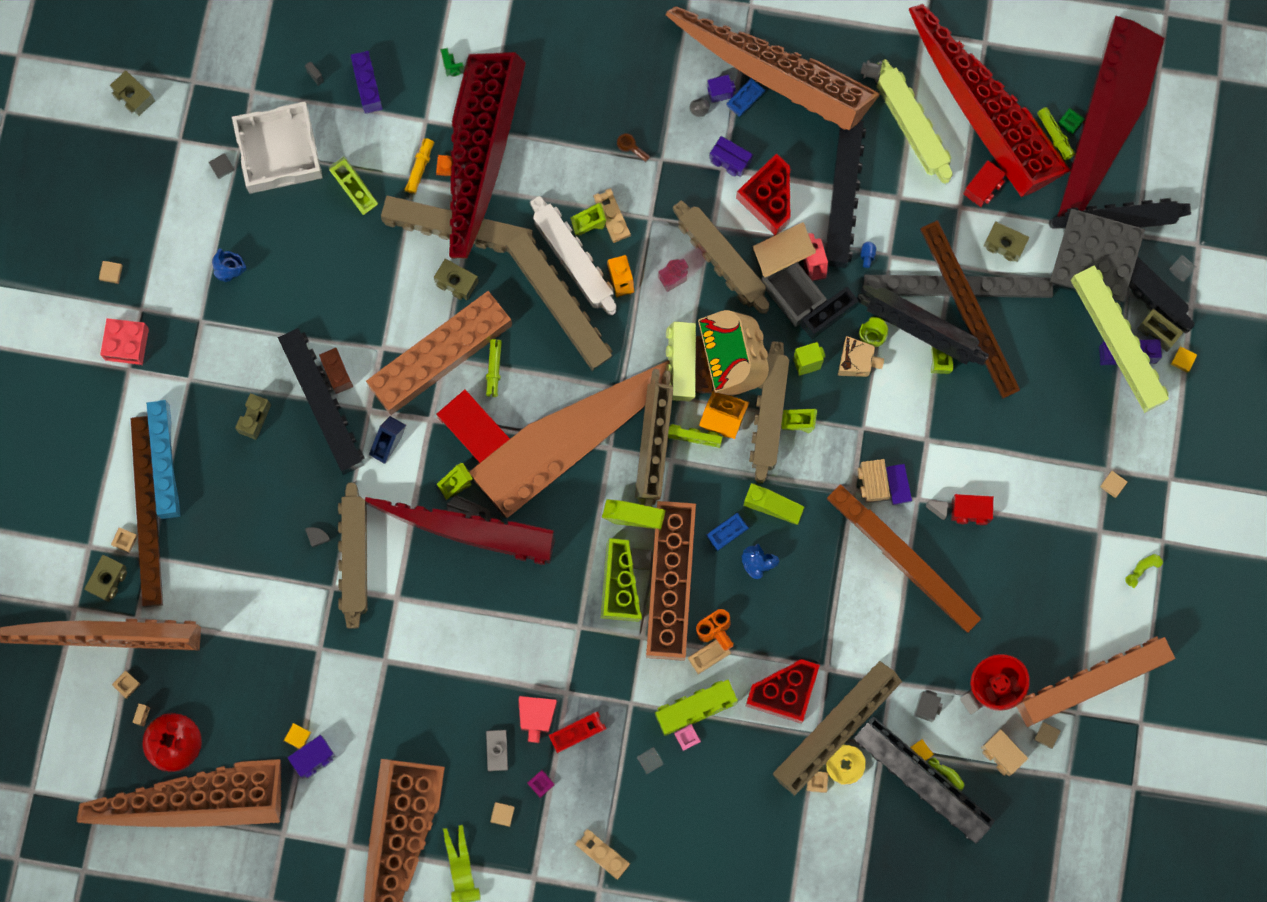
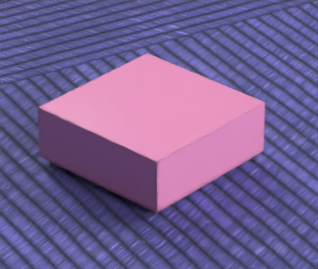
M692 724L674 733L683 751L701 742Z

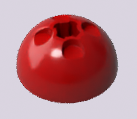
M993 655L984 659L976 666L971 676V689L975 698L983 706L996 711L1009 710L1019 705L1026 697L1030 685L1029 674L1025 665L1017 658L1009 655Z
M168 713L157 717L148 725L144 732L142 745L146 758L153 766L162 771L175 772L185 769L195 761L200 752L202 740L199 728L189 717L178 713Z

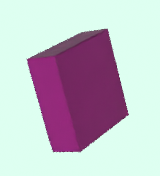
M543 770L527 783L540 798L555 786Z

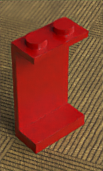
M465 389L436 413L441 423H444L479 463L510 440Z

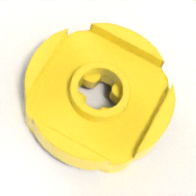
M842 745L826 762L827 773L832 780L841 785L853 784L864 774L865 757L858 748ZM843 759L851 762L849 770L841 768V761Z

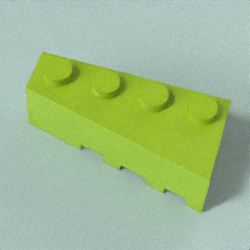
M609 538L606 542L601 619L640 622L642 620L629 540Z
M729 679L723 682L722 680L718 681L706 690L704 688L697 690L693 693L694 695L688 698L686 696L675 700L676 703L671 706L665 704L657 708L658 712H655V716L664 736L735 706L738 700Z

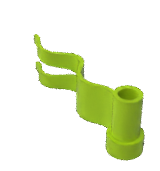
M459 825V858L447 828L443 829L455 890L451 892L452 902L481 900L479 888L475 889L463 825Z

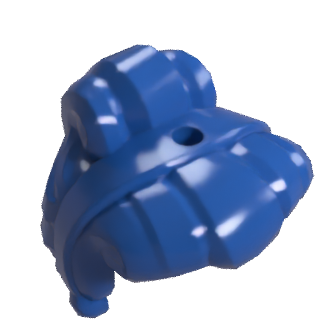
M219 248L212 258L215 277L220 281L228 282L233 277L240 276L247 269L242 261V257L231 251L223 252Z
M759 544L748 546L741 556L745 571L754 579H760L764 571L778 566L780 562L778 556L773 554L764 555L763 549Z

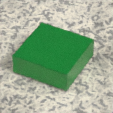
M1069 108L1058 122V125L1073 135L1084 121V118Z

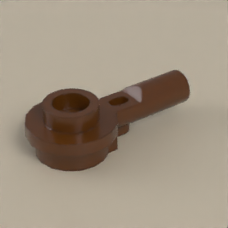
M625 133L618 137L617 146L621 151H632L643 161L647 162L650 156L635 145L636 141L632 135Z

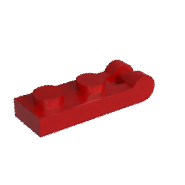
M598 711L549 735L557 754L607 729L605 724L601 723L599 719L601 716ZM593 722L595 728L590 730L587 723Z

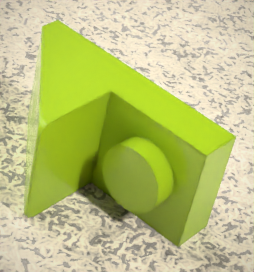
M597 203L570 217L575 235H582L593 228L604 229L606 223L601 203Z
M931 346L932 365L930 372L950 374L953 371L952 357Z
M817 409L783 410L781 429L802 430L806 433H811L815 429Z
M461 463L454 467L437 485L446 500L470 487L472 485L470 481L473 478L465 465Z

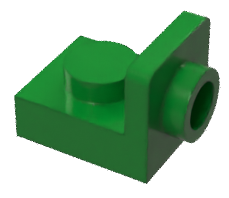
M448 48L440 49L446 76L456 77L464 73L463 62L455 64L453 53L449 54Z

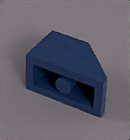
M389 416L380 425L369 455L386 464L400 442L406 425Z

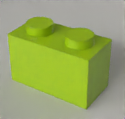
M818 342L795 349L793 361L799 376L821 369L825 353L823 348L819 347Z

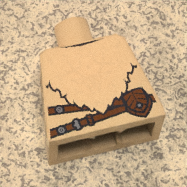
M846 336L838 375L867 377L870 374L871 367L883 368L884 358L874 356V346Z

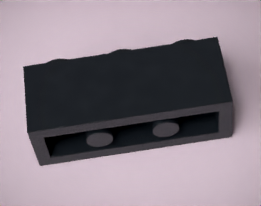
M845 287L803 318L801 327L813 340L855 309L859 300L848 287Z

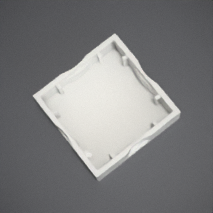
M306 102L278 107L271 111L253 112L232 117L236 140L241 151V165L245 184L249 194L323 178Z

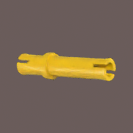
M423 138L420 150L415 155L416 160L405 188L406 192L411 194L417 193L425 166L430 161L429 156L434 141Z

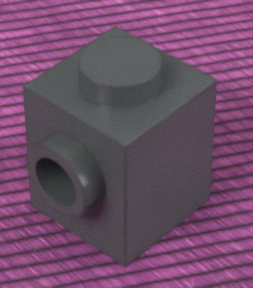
M926 690V693H920L913 716L933 722L936 714L940 715L942 710L941 698L937 697V693Z

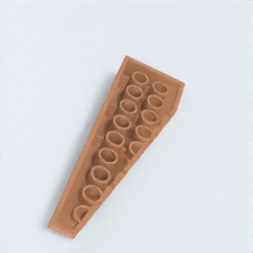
M381 759L369 842L364 902H404V894L408 891L419 862V854L425 846V838L428 830H431L434 814L437 813L439 808L445 767Z

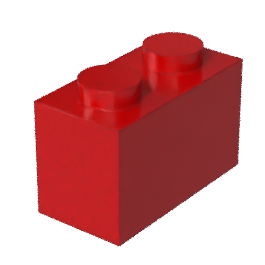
M987 161L966 187L963 195L980 207L984 203L989 204L994 197L992 193L995 189L1000 190L1004 185L1005 180L1003 179L1006 173L990 161Z
M955 494L952 498V520L957 521L958 524H968V521L976 522L977 525H987L993 520L994 496Z

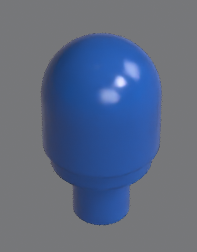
M865 242L861 248V259L864 260L863 267L870 268L871 261L876 257V245L873 242Z

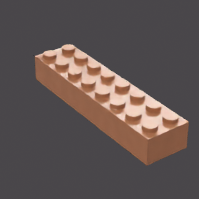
M487 291L366 380V383L388 413L392 415L490 343L491 339H495L512 326V321L491 293Z
M657 501V508L665 510L661 529H655L646 658L685 661L696 504Z
M1154 637L1143 643L1142 648L1139 644L1125 652L1126 655L1119 653L1108 659L1109 663L1107 664L1104 660L1091 667L1089 672L1087 669L1076 673L1073 675L1074 679L1072 680L1070 677H1067L1056 683L1054 688L1050 685L1038 691L1039 695L1037 696L1034 693L1026 696L1021 704L1017 706L1026 727L1032 726L1174 660L1175 657L1165 637L1161 639Z

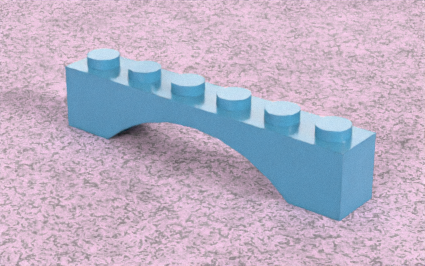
M166 400L146 402L157 515L161 519L181 517L172 459L170 405Z

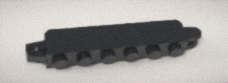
M1171 198L1159 199L1160 203H1153L1152 200L1141 201V205H1134V202L1122 203L1123 207H1116L1115 204L1104 205V209H1097V206L1085 207L1086 210L1081 212L1143 228L1176 224L1180 217L1191 215L1190 203H1177V201H1171ZM1069 208L1067 212L1062 213V217H1055L1049 220L1050 228H1063L1064 232L1071 209L1078 210V208Z
M1137 256L1128 286L1133 291V295L1138 299H1142L1150 311L1156 310L1183 331V333L1190 332L1194 327V322L1186 314L1189 311V305Z
M868 285L862 286L861 292L864 294H859L857 299L862 305L868 307L866 311L966 365L968 362H975L982 366L985 364L989 354L978 346L980 343L978 338L886 288L876 290Z

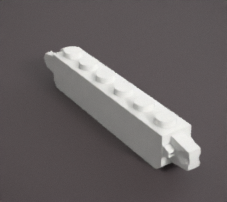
M540 196L530 201L534 211V225L592 308L602 307L606 314H616V303L613 300L614 288L610 282L604 281L602 278L604 275L598 266L595 268L591 255L583 251L580 239L578 237L574 238L571 234L572 229L567 222L564 223L560 218L562 215L558 208H553L551 204H547Z

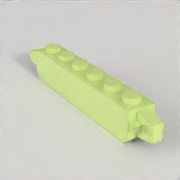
M883 60L877 84L879 92L926 173L929 175L936 174L943 184L950 182L953 173L949 167L951 162L949 152L942 147V140L938 134L934 133L930 119H926L924 116L923 107L920 103L916 102L912 88H908L906 85L904 74L899 72L897 67L893 69L887 60Z

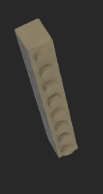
M386 196L381 214L382 222L390 227L397 225L407 231L418 230L424 235L431 236L434 234L439 235L441 239L450 240V234H452V227L450 226L452 211ZM483 219L474 244L482 249L489 247L493 248L496 252L504 253L505 251L508 252L505 248L508 242L524 231L527 235L531 234L533 237V231Z
M524 231L508 242L505 248L592 371L611 359V352H613L608 343L602 342L600 339L601 333L596 327L593 328L589 322L591 320L585 311L582 313L578 308L580 304L574 296L571 297L567 292L569 288L563 280L559 281L556 276L558 275L553 265H548L545 261L547 257L542 250L538 251L535 246L536 241L532 235H527Z
M879 661L773 773L777 781L795 796L902 683L896 672Z

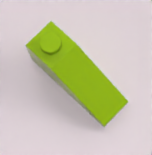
M345 156L329 167L330 172L363 215L378 205Z
M752 483L743 505L798 525L804 506Z
M606 499L602 518L617 525L661 529L665 510L626 501Z

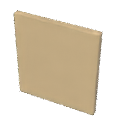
M803 222L753 246V251H755L764 277L816 253L806 230V225Z

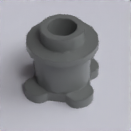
M867 60V63H863L861 68V74H864L863 78H874L875 82H878L882 61H879V64L871 63L869 60Z

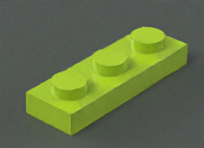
M670 424L668 438L717 448L721 446L722 436H719L716 432L701 433L696 428L686 430L681 429V426Z

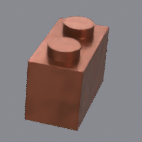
M337 348L319 354L335 394L352 388V382Z

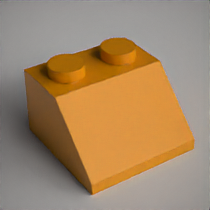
M713 390L704 409L699 426L708 431L722 434L724 437L735 439L749 402L731 395L716 393Z

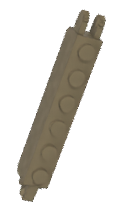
M682 200L675 204L673 211L679 219L678 227L684 235L687 233L691 238L690 242L692 245L703 252L702 256L708 263L711 262L714 265V270L718 276L725 278L728 288L731 291H736L738 299L743 305L747 304L749 308L753 306L760 314L767 313L769 303L764 297L766 286L699 207L690 208Z
M772 341L770 351L767 353L768 376L764 383L759 386V388H762V393L757 396L756 406L760 407L759 414H755L754 425H757V432H753L751 443L755 444L754 451H750L749 462H753L752 468H756L755 480L759 484L766 481L768 470L774 469L777 463L789 359L784 355V343Z
M653 369L651 383L647 386L635 498L638 499V503L649 507L655 505L656 500H660L662 493L673 386L670 385L671 372L664 371L662 384H660L659 369Z
M354 482L346 485V497H342V503H338V513L342 514V522H338V531L342 533V541H338V550L342 552V560L338 561L339 571H342V579L338 581L339 591H342V598H339L338 604L339 610H342V613L345 615L348 629L359 628L361 614H365L368 610L367 504L359 496V490Z

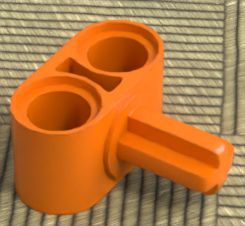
M719 609L701 620L696 626L698 638L703 642H709L716 638L724 651L730 650L734 644L725 632L731 625L729 613L724 609ZM724 617L727 620L725 623L720 624L717 622V619ZM703 628L711 630L708 634L701 633Z

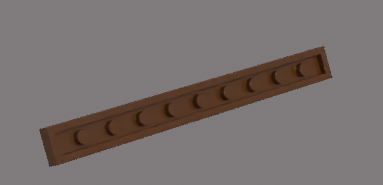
M937 220L920 228L970 334L978 338L980 341L978 346L989 354L985 365L1001 398L1004 399L1019 392L1020 388L939 221Z
M148 416L133 417L130 419L142 606H162L163 593L158 516Z

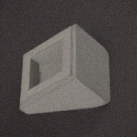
M935 500L927 502L926 507L943 520L946 518L947 502Z
M972 690L960 698L970 714L983 707L975 698Z

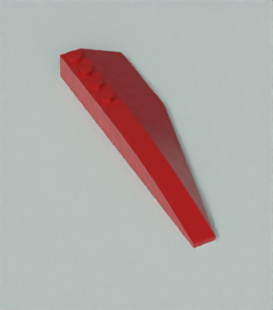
M924 4L910 7L909 13L946 86L1019 195L1024 197L1034 193L1070 171L1069 167L1031 113L1025 107L1021 108L1016 103L1018 99L1014 95L1010 96L1003 89L1005 86L1000 81H995L992 78L993 74L972 53L968 54L963 49L964 45L960 41L956 42L950 36L951 32L939 24V19Z

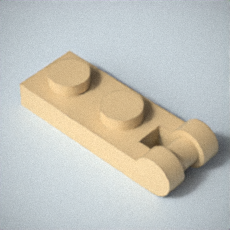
M611 188L605 190V193L600 195L599 193L593 195L595 203L602 204L606 218L605 226L613 243L630 237L631 234ZM608 199L610 204L604 206L602 201Z
M586 829L584 831L585 835L581 840H577L575 845L618 880L630 863L590 830ZM590 840L595 843L591 849L586 846Z

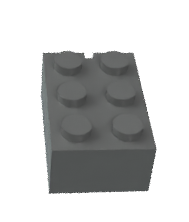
M797 262L774 274L762 277L761 281L766 286V292L795 328L801 324L803 318L827 301Z

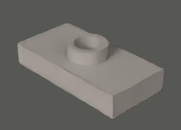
M506 730L486 731L488 771L508 770Z

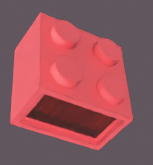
M107 318L100 355L105 361L143 365L149 328L143 322Z

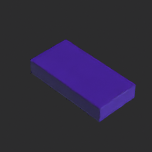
M905 464L886 467L892 505L912 502Z

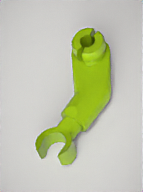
M1152 554L1140 560L1134 568L1133 574L1125 578L1126 583L1134 589L1138 584V578L1142 576L1144 571L1152 566L1161 567L1163 560L1157 554Z
M936 758L929 759L928 763L939 773L946 776L960 791L964 788V783L955 770L943 764L940 765Z

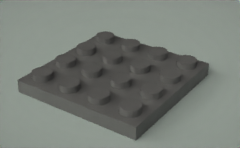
M1071 209L1050 282L1075 289L1071 282L1073 276L1095 266L1097 270L1101 271L1105 285L1111 289L1112 298L1123 303L1145 229Z

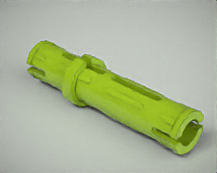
M1048 107L1041 109L1037 115L1051 135L1054 146L1059 149L1064 160L1072 158L1075 152L1070 147L1067 136H1064Z
M496 339L490 340L488 374H486V396L490 397V394H492V397L498 396V381L501 379L499 369L502 341L497 340L496 342Z

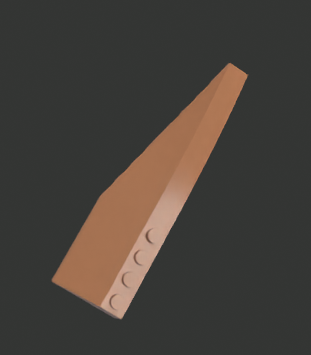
M676 6L666 13L672 21L695 40L739 71L791 99L793 103L806 107L810 112H815L828 121H833L843 129L850 130L856 126L879 97L880 93L817 60L810 58L807 61L801 58V54L796 52L789 54L784 52V48L778 45L768 46L769 43L741 31L738 34L730 31L731 27L726 25L723 27L713 24V20L698 19L697 14Z
M669 360L528 424L469 471L471 477L502 516L508 518L641 410L646 403L647 386L651 383L653 369H659V383L662 384L663 373L666 370V365L669 364Z
M126 619L125 622L58 621L0 628V643L199 650L201 627L195 621H184V624H176L174 620H165L164 623H157V620L146 619L145 622H137V619Z

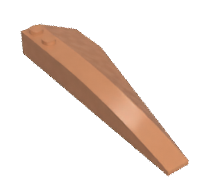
M281 761L234 763L235 768L225 769V766L216 768L217 771L206 774L204 771L197 773L194 777L187 778V776L157 783L152 788L144 789L142 787L136 789V792L116 794L113 798L106 799V797L80 803L77 822L139 827H205L280 823Z

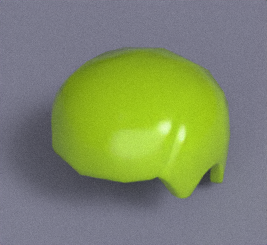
M871 317L869 321L862 323L859 331V337L862 342L874 347H879L885 343L888 336V326L883 319Z

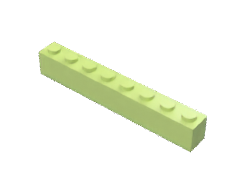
M1092 266L1074 275L1071 279L1073 286L1144 413L1164 404L1169 399V393L1166 387L1162 386L1159 382L1157 371L1150 366L1148 355L1145 352L1143 353L1140 348L1141 344L1138 337L1134 336L1131 332L1129 321L1122 316V309L1112 298L1111 289L1103 282L1101 271Z

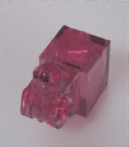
M683 258L681 260H670L665 268L658 271V278L667 292L687 281V269L689 267Z

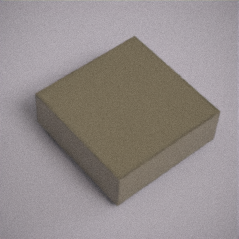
M1042 722L1034 740L1052 749L1061 731Z

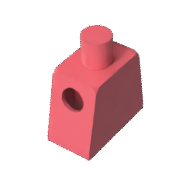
M808 233L816 253L803 259L805 272L812 281L825 279L827 276L828 260L822 240L820 238L815 239L813 233Z
M519 696L521 730L529 731L528 742L540 743V733H549L557 700Z

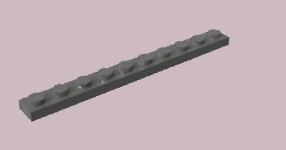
M864 275V285H868L876 290L886 288L899 296H952L943 276ZM965 276L975 297H1053L1051 278Z

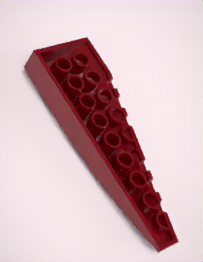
M365 497L367 505L438 536L474 547L513 555L515 559L521 561L532 559L534 563L545 565V562L550 563L555 543L553 530L510 521L505 525L499 519L493 518L487 522L481 516L471 515L470 518H466V515L463 513L434 508L430 512L422 506H416L414 509H411V506L404 503H396L393 506L390 501Z

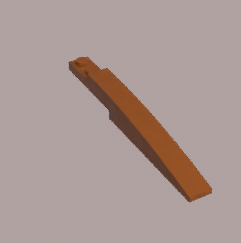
M841 484L827 497V500L883 551L882 554L963 630L968 633L981 620L948 584L870 509L868 510Z

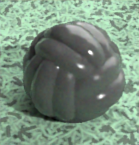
M705 98L691 101V113L696 117H704L709 110V102Z

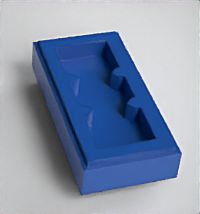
M751 78L727 102L726 106L741 117L765 93V89Z
M736 513L706 536L715 549L719 551L747 531L749 527L740 515Z

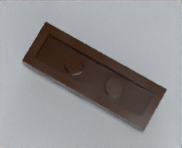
M696 336L695 393H712V378L702 336Z

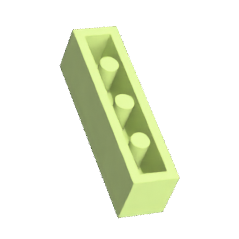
M673 322L666 330V338L668 339L666 357L669 360V364L666 365V371L671 372L672 400L690 402L695 398L696 323Z

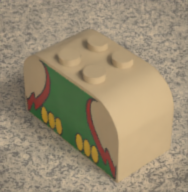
M729 310L720 311L698 320L714 391L735 396L761 386L768 376L769 366L767 362L768 354L763 345V333L757 321L751 316Z

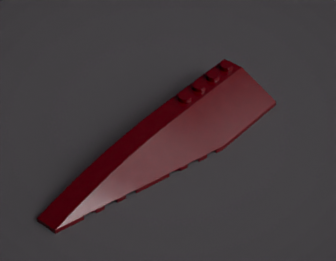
M1115 15L1110 25L1057 217H1062V213L1067 212L1069 208H1078L1079 211L1086 209L1085 207L1089 204L1147 105L1165 38L1133 20Z
M516 52L468 54L452 118L454 131L451 135V141L453 142V150L451 151L453 165L451 166L450 191L452 195V202H450V209L452 210V219H450V226L452 227L449 245L450 258H468L493 193L526 62Z

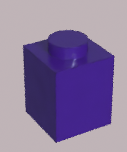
M729 75L707 80L706 87L711 103L733 97V92L736 89L734 81H730Z

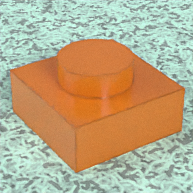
M438 155L437 175L451 176V166L453 165L451 156Z

